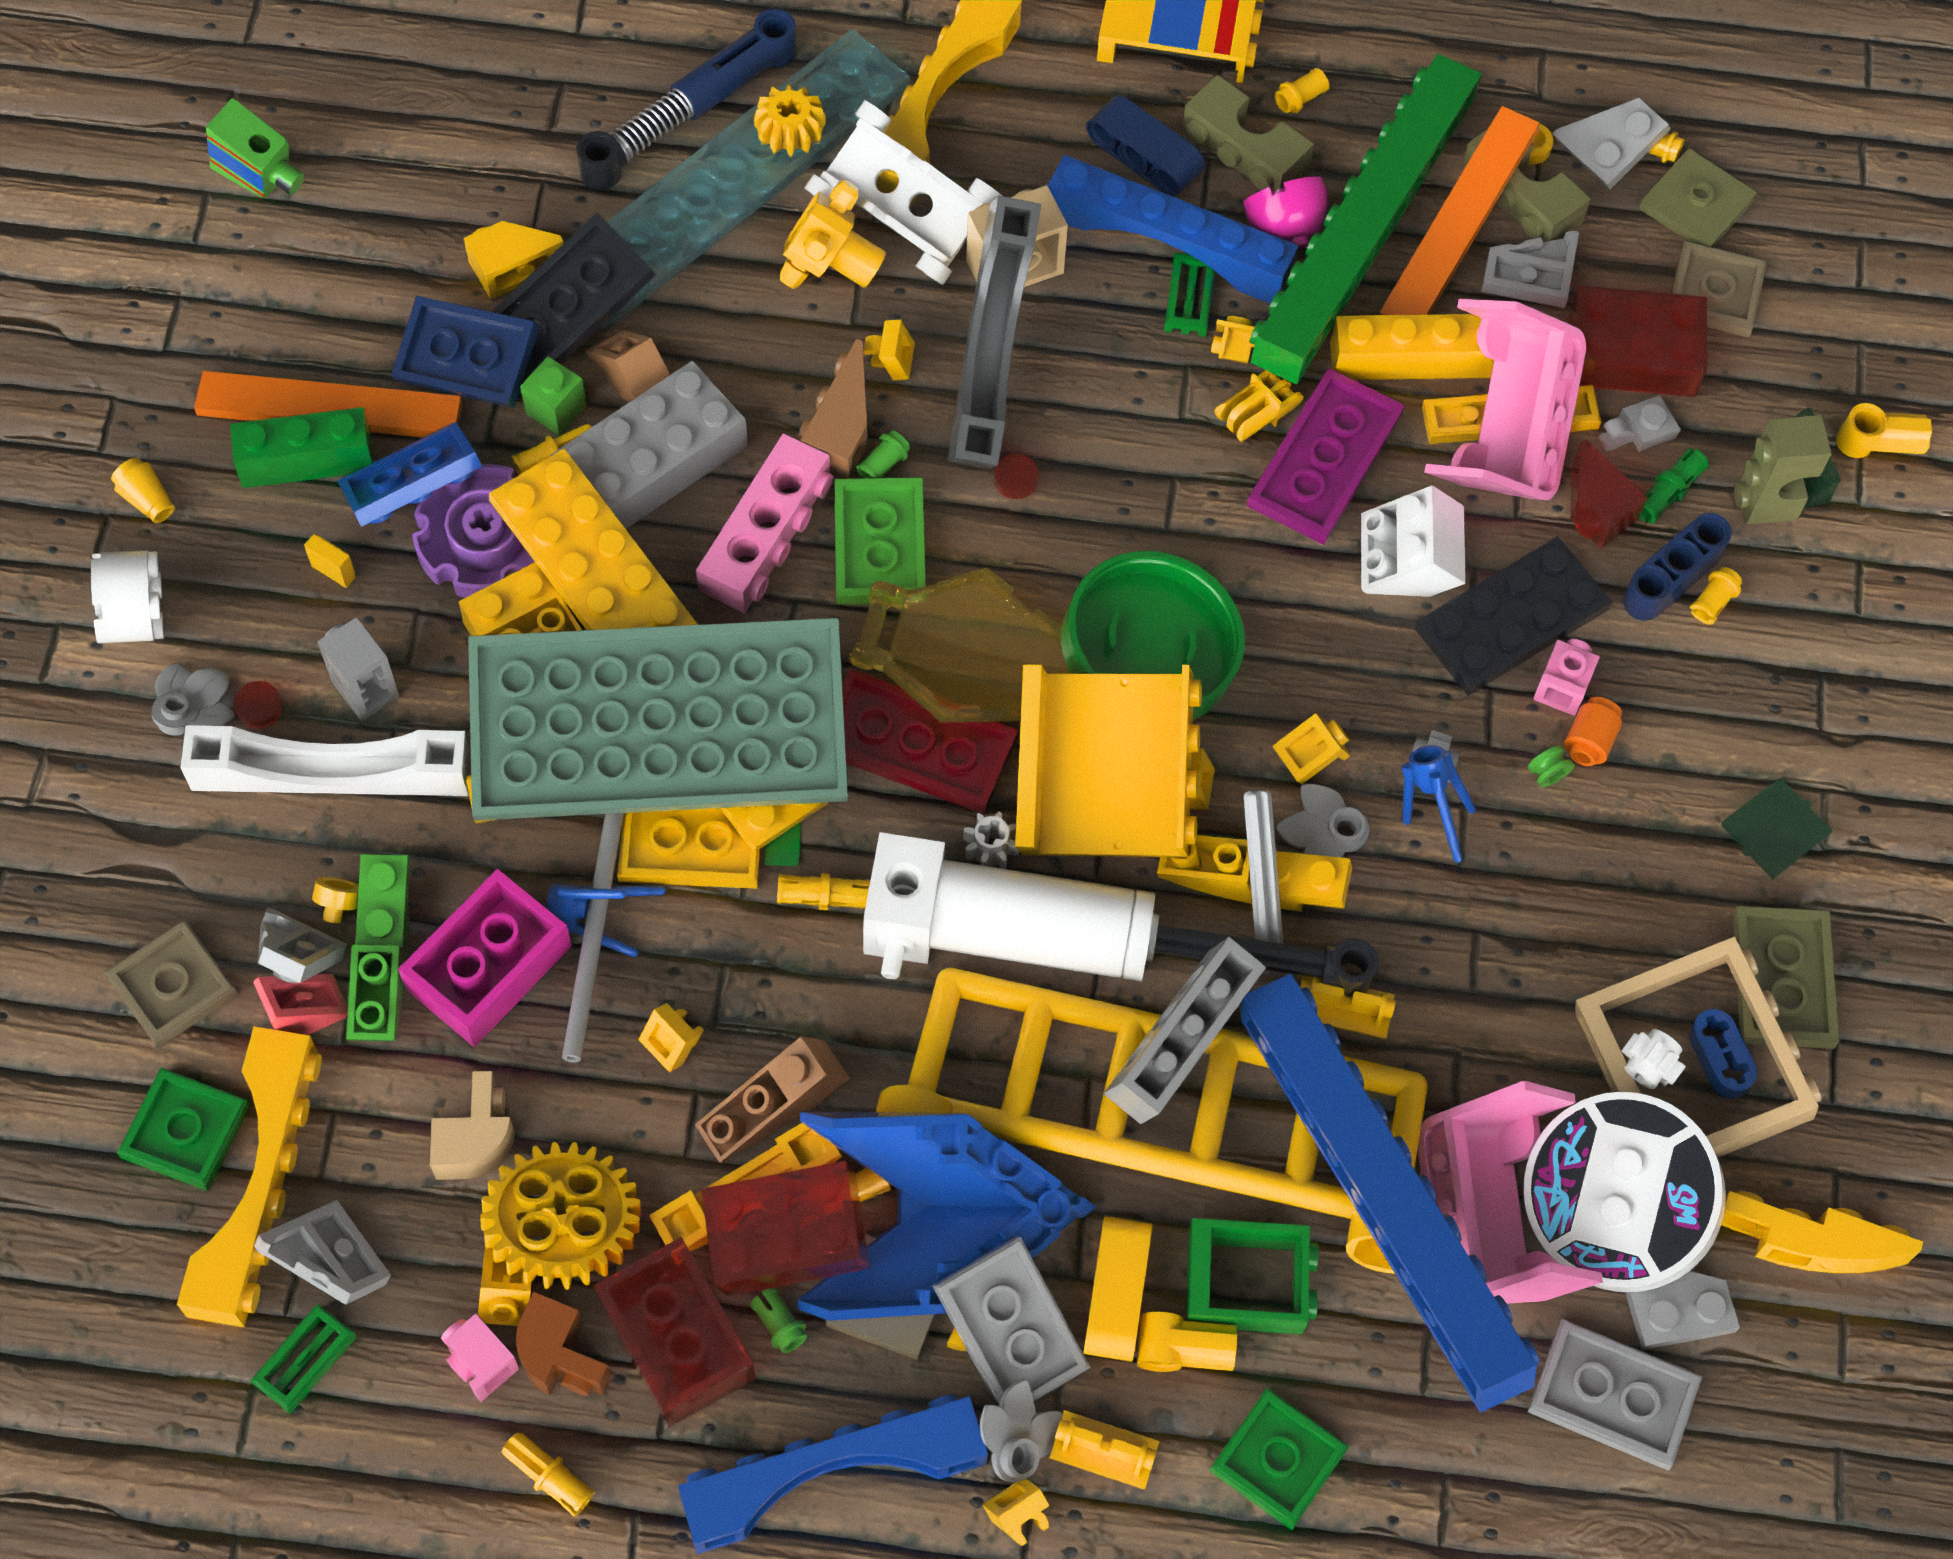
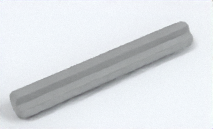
M1264 789L1250 790L1244 794L1255 940L1283 944L1272 794ZM1264 970L1262 972V974L1264 975H1274L1282 973L1270 970Z

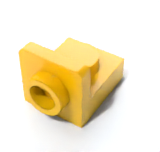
M1316 713L1272 746L1300 784H1304L1338 757L1345 761L1351 756L1344 745L1350 739L1335 719L1327 722Z
M485 1246L478 1316L486 1324L518 1326L530 1300L531 1283H524L523 1269L511 1276L508 1275L507 1260L495 1263L493 1260V1248H486Z

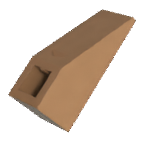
M859 339L855 340L849 353L844 351L840 355L834 371L836 377L831 386L825 385L820 391L816 402L817 411L812 420L806 419L803 422L797 437L798 441L828 454L830 457V474L840 479H851L856 466L867 449L863 341Z
M801 1036L694 1125L718 1162L724 1163L800 1117V1111H809L816 1107L849 1080L850 1077L825 1040Z

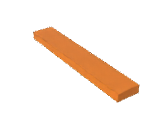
M1501 106L1380 310L1379 315L1431 314L1538 133L1539 122Z
M202 371L194 409L197 416L255 421L364 407L371 433L424 438L454 422H457L459 426L463 402L459 395Z

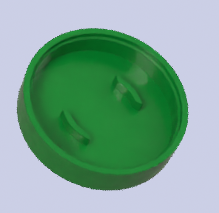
M1134 551L1103 561L1094 567L1080 582L1063 619L1061 646L1070 674H1182V665H1189L1194 674V679H1200L1202 685L1201 707H1193V720L1210 711L1228 690L1243 659L1245 636L1242 619L1233 599L1211 574L1200 566L1179 556L1157 551Z

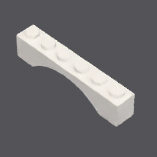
M186 725L180 768L191 791L468 796L466 776L470 775L471 750L465 731L417 730L403 736L382 741L324 744L278 739L233 726Z

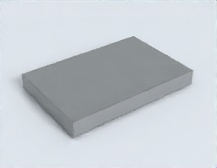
M1016 1236L932 1285L996 1406L999 1407L1000 1399L1005 1390L1019 1380L1028 1381L1033 1401L1091 1368L1021 1237Z
M1562 1319L1557 1327L1528 1413L1669 1471L1673 1466L1702 1376Z

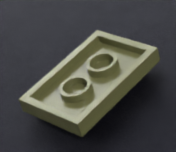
M1737 906L1733 912L1734 936L1741 950L1748 948L1755 959L1758 974L1754 976L1761 990L1765 991L1768 989L1777 1004L1779 1016L1775 1017L1782 1033L1790 1032L1797 1047L1834 1049L1839 1043L1830 911ZM1737 985L1739 1032L1745 1044L1767 1045Z

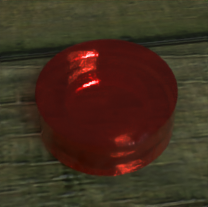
M1009 454L1001 458L998 466L995 467L994 483L997 490L1003 496L1010 499H1022L1031 495L1038 483L1036 463L1030 457L1023 454Z
M253 681L243 685L235 694L233 701L238 719L245 726L254 729H261L272 725L279 718L282 711V702L277 690L271 684L264 681Z

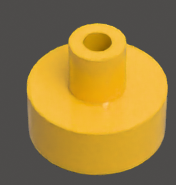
M317 878L315 880L312 900L325 907L322 919L330 923H341L343 910L357 909L359 885L340 878Z

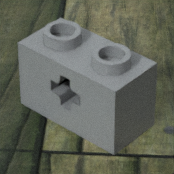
M357 617L346 624L334 626L325 634L324 638L317 641L332 684L361 722L400 698L387 656Z

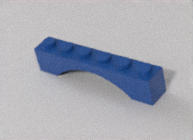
M1066 155L1062 157L1047 185L1066 223L1072 227L1083 231L1095 229L1121 230L1165 242L1205 263L1225 278L1237 291L1271 304L1277 291H1285L1288 285L1287 280L1295 265L1299 245Z
M955 1394L942 1396L929 1402V1409L910 1414L908 1409L896 1410L880 1418L881 1423L864 1429H862L861 1424L847 1425L835 1430L832 1433L833 1438L814 1444L811 1438L802 1439L784 1447L785 1453L765 1459L763 1453L753 1454L735 1462L736 1468L717 1473L715 1468H708L688 1475L686 1477L687 1483L678 1485L696 1553L700 1554L745 1540L760 1518L780 1498L804 1482L830 1471L859 1465H889L915 1470L940 1480L987 1465L988 1452L981 1437L980 1427L970 1396L959 1400Z

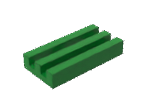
M1174 252L1164 332L1172 333L1173 328L1181 329V334L1189 335L1191 330L1198 331V336L1206 337L1215 271L1190 254ZM1181 264L1190 265L1183 317H1176L1174 315ZM1198 266L1206 267L1200 320L1191 319Z
M317 1303L250 1381L272 1401L291 1414L354 1342L357 1336ZM321 1321L327 1324L274 1386L270 1384L269 1380ZM337 1332L339 1336L285 1396L283 1393Z

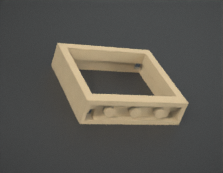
M1735 936L1577 999L1575 1005V1015L1611 1092L1641 1094L1635 1080L1624 1069L1627 1063L1603 1012L1722 964H1728L1794 1101L1706 1136L1717 1158L1814 1120L1819 1108L1817 1102L1821 1101V1095L1814 1079L1810 1074L1803 1076L1796 1061L1800 1058V1053L1790 1032L1782 1033L1775 1017L1779 1016V1010L1771 992L1768 989L1762 991L1754 976L1758 974V968L1752 953L1748 948L1741 950Z

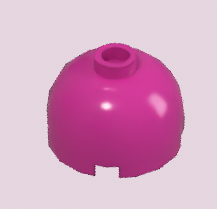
M1319 176L1283 182L1284 188L1271 192L1269 187L1249 196L1243 201L1250 227L1299 245L1298 250L1307 248L1310 238L1313 237L1315 232L1322 231L1330 209L1327 188L1324 180Z

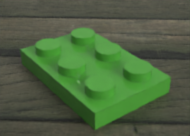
M923 478L834 479L836 603H926Z

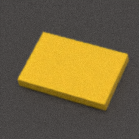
M720 808L624 813L617 875L618 882L757 889L760 848L754 850L751 845L749 848Z

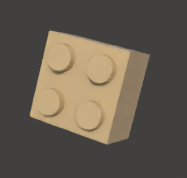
M1047 185L1034 190L1026 189L1020 191L1010 198L1041 204L1035 246L1024 285L1026 287L1064 273L1068 224ZM984 203L975 210L968 212L966 261L976 281L990 203Z

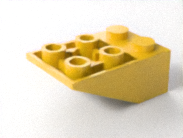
M536 562L458 601L464 626L470 636L582 631L566 603Z

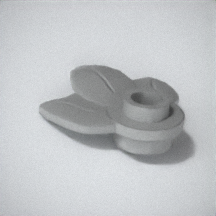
M181 663L168 666L162 671L155 682V692L158 698L152 705V719L162 732L169 735L185 734L186 725L226 726L236 717L231 708L221 703L229 689V674L213 668L200 669L191 674Z
M1305 784L1300 788L1304 811L1285 818L1276 827L1278 834L1288 845L1297 849H1305L1304 854L1341 858L1345 852H1353L1360 849L1366 843L1369 835L1368 821L1360 811L1346 807L1343 798L1337 791L1315 784ZM1348 827L1353 831V835L1343 836L1337 829Z
M1019 1380L1006 1389L1000 1399L999 1407L985 1405L980 1419L981 1437L983 1443L992 1452L993 1469L999 1478L1008 1482H1020L1034 1474L1039 1465L1040 1458L1051 1453L1058 1425L1063 1415L1062 1412L1058 1411L1036 1413L1027 1380Z

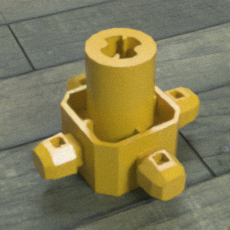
M843 179L836 184L829 197L820 191L813 197L785 242L783 255L787 259L780 272V281L795 289L803 283L809 272L820 277L827 267L830 266L863 288L869 284L881 266L886 252L852 230L855 214L850 210H852L858 199L859 188L856 185Z

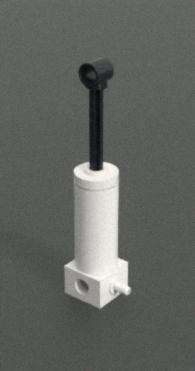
M879 832L863 924V954L884 957L881 974L887 979H897L900 976L902 960L928 964L930 949L933 948L1121 978L1123 976V979L1142 981L1145 962L1152 961L1154 952L1203 960L1210 949L1228 937L1266 967L1264 970L1320 978V983L1344 988V995L1352 997L1354 991L1366 993L1370 989L1379 965L1375 949L1369 943L1360 939H1347L1338 945L1327 944L1324 951L1159 925V915L1153 914L1154 892L1141 890L1134 892V889L944 860L945 842ZM1345 963L1355 964L1361 969L1363 974H1348L1341 965Z

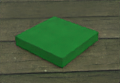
M160 1068L117 1154L121 1159L208 1191L251 1105L244 1098Z
M1266 1388L1209 1471L1287 1528L1293 1530L1349 1446Z

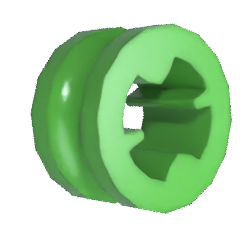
M1561 745L1542 752L1527 767L1531 774H1538L1537 783L1541 788L1557 783L1575 767L1571 759H1564L1565 750Z

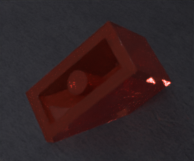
M1585 439L1579 444L1571 466L1570 519L1583 537L1591 539L1601 549L1639 520L1647 497Z

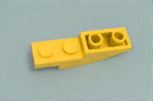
M1197 835V842L1189 844L1188 857H1160L1157 870L1159 878L1203 893L1252 904L1247 840ZM1276 851L1281 909L1302 912L1303 904L1335 908L1345 907L1353 867L1350 858Z
M1729 1191L1726 1195L1725 1211L1721 1225L1760 1239L1755 1257L1779 1265L1827 1273L1880 1271L1908 1264L1921 1251L1923 1241L1910 1237V1233L1905 1229L1894 1225L1879 1226L1865 1221L1861 1214L1851 1209L1828 1208L1815 1222L1803 1211L1793 1208H1784L1782 1210L1765 1204L1760 1196L1751 1192L1738 1191L1735 1193Z

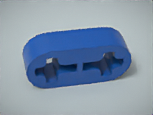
M1705 1010L1699 1014L1690 1028L1689 1038L1691 1045L1714 1090L1726 1098H1740L1749 1091L1756 1081L1757 1068L1730 1015L1722 1010ZM1707 1024H1709L1712 1030L1720 1029L1723 1032L1718 1039V1043L1713 1036H1704L1703 1031ZM1728 1065L1733 1072L1741 1071L1743 1073L1742 1078L1738 1082L1739 1084H1737L1734 1078L1726 1079L1723 1076Z

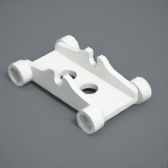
M864 100L855 113L860 119L855 124L857 127L827 171H823L820 177L813 174L804 188L814 196L820 191L829 197L836 184L843 179L856 185L859 190L858 199L855 204L924 251V254L915 266L943 285L952 273L948 268L949 264L967 240L968 212L975 210L984 203H991L998 195H1002L978 178L974 180L967 191L932 165L922 161L906 147L885 135L884 131L892 119L877 107ZM886 170L896 172L899 177L898 187L891 193H882L876 186L878 175ZM918 194H927L933 201L931 212L924 217L914 216L910 210V202Z

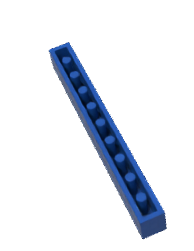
M1288 974L1248 992L1240 1002L1241 1022L1479 1412L1481 1413L1533 1388L1537 1365H1539V1358L1533 1344L1525 1336L1520 1338L1511 1324L1513 1323V1317L1507 1303L1502 1296H1493L1485 1283L1487 1282V1276L1483 1265L1476 1255L1468 1256L1460 1243L1462 1238L1456 1222L1451 1215L1446 1214L1443 1216L1435 1203L1437 1198L1431 1182L1424 1174L1421 1176L1417 1175L1411 1165L1412 1157L1407 1144L1401 1136L1394 1138L1387 1127L1388 1119L1383 1106L1377 1098L1370 1099L1363 1089L1364 1080L1358 1066L1353 1060L1348 1062L1345 1060L1340 1052L1341 1045L1334 1028L1329 1023L1323 1025L1316 1014L1318 1008L1310 990L1307 987L1301 989L1293 975Z

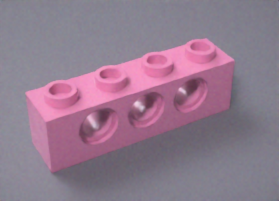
M782 434L696 569L698 592L744 614L753 600L759 602L762 599L769 584L768 576L775 566L781 567L790 552L791 539L796 531L802 533L805 530L812 515L811 507L818 497L823 499L827 495L832 485L833 475L830 474V457L828 454ZM787 488L798 490L791 494L781 492ZM765 522H773L777 524L771 528H764L759 526ZM744 556L755 558L753 561L746 563L738 561L739 558Z

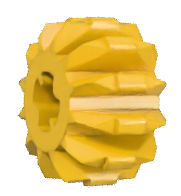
M788 83L785 91H779L772 87L769 97H760L758 110H756L754 115V126L757 128L761 145L770 144L773 154L785 149L790 157H792L796 149H800L808 154L811 143L820 144L822 130H824L826 125V114L823 113L819 96H810L806 86L798 91H794L790 83Z

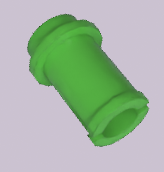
M893 430L889 434L883 433L879 437L880 443L861 464L856 466L857 473L862 479L883 478L898 461L904 462L908 458L907 452L910 450V445L907 440Z
M776 1287L764 1290L762 1293L771 1305L772 1310L769 1309L766 1302L762 1301L758 1295L751 1301L750 1307L756 1312L772 1336L770 1341L772 1347L775 1349L780 1348L784 1354L789 1353L806 1341L807 1335L804 1332L806 1324L802 1320H796Z

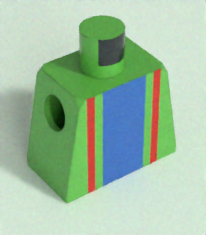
M231 98L206 126L210 168L261 198L267 197L276 186L289 195H293L302 185L305 175L290 165L287 140L235 99Z

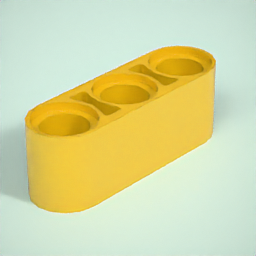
M1104 1216L1083 1354L1129 1362L1133 1361L1152 1223Z

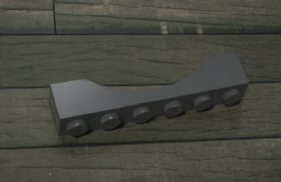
M998 195L989 205L947 462L984 469L998 466L1005 426L1007 384L1012 346L1022 293L1035 246L1041 204Z

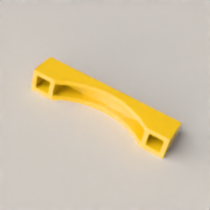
M960 0L954 21L951 26L946 24L941 30L933 55L927 54L919 69V78L914 86L909 84L904 90L900 101V109L895 116H889L892 121L884 131V134L906 147L922 161L930 164V150L926 138V130L937 102L946 90L963 74L986 61L1004 54L1020 27L1022 0ZM892 170L883 171L876 180L877 189L882 193L893 192L899 184L898 174ZM916 195L911 200L910 207L912 206L918 195Z
M253 1027L241 1072L252 1092L258 1116L259 1144L255 1168L245 1195L231 1218L208 1243L189 1258L177 1302L178 1307L187 1318L245 1327L248 1313H255L261 1287L256 1282L261 1265L267 1266L270 1258L258 1252L254 1244L258 1235L271 1230L273 1219H279L282 1215L286 1197L285 1190H281L286 1172L291 1173L293 1171L298 1154V1146L294 1144L298 1126L304 1127L309 1115L310 1100L306 1098L310 1081L316 1082L321 1070L322 1056L318 1053L309 1035Z

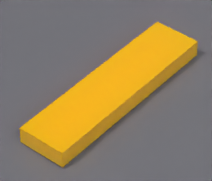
M1593 385L1579 386L1570 432L1598 430L1601 418ZM1488 394L1424 400L1422 412L1428 443L1441 444L1479 440Z

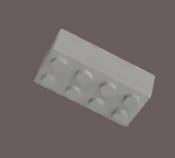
M691 361L552 453L551 456L564 448L624 528L627 529L748 447L746 419L701 369Z

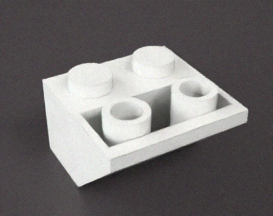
M1432 485L1361 513V590L1367 594L1430 597L1466 584L1464 506Z

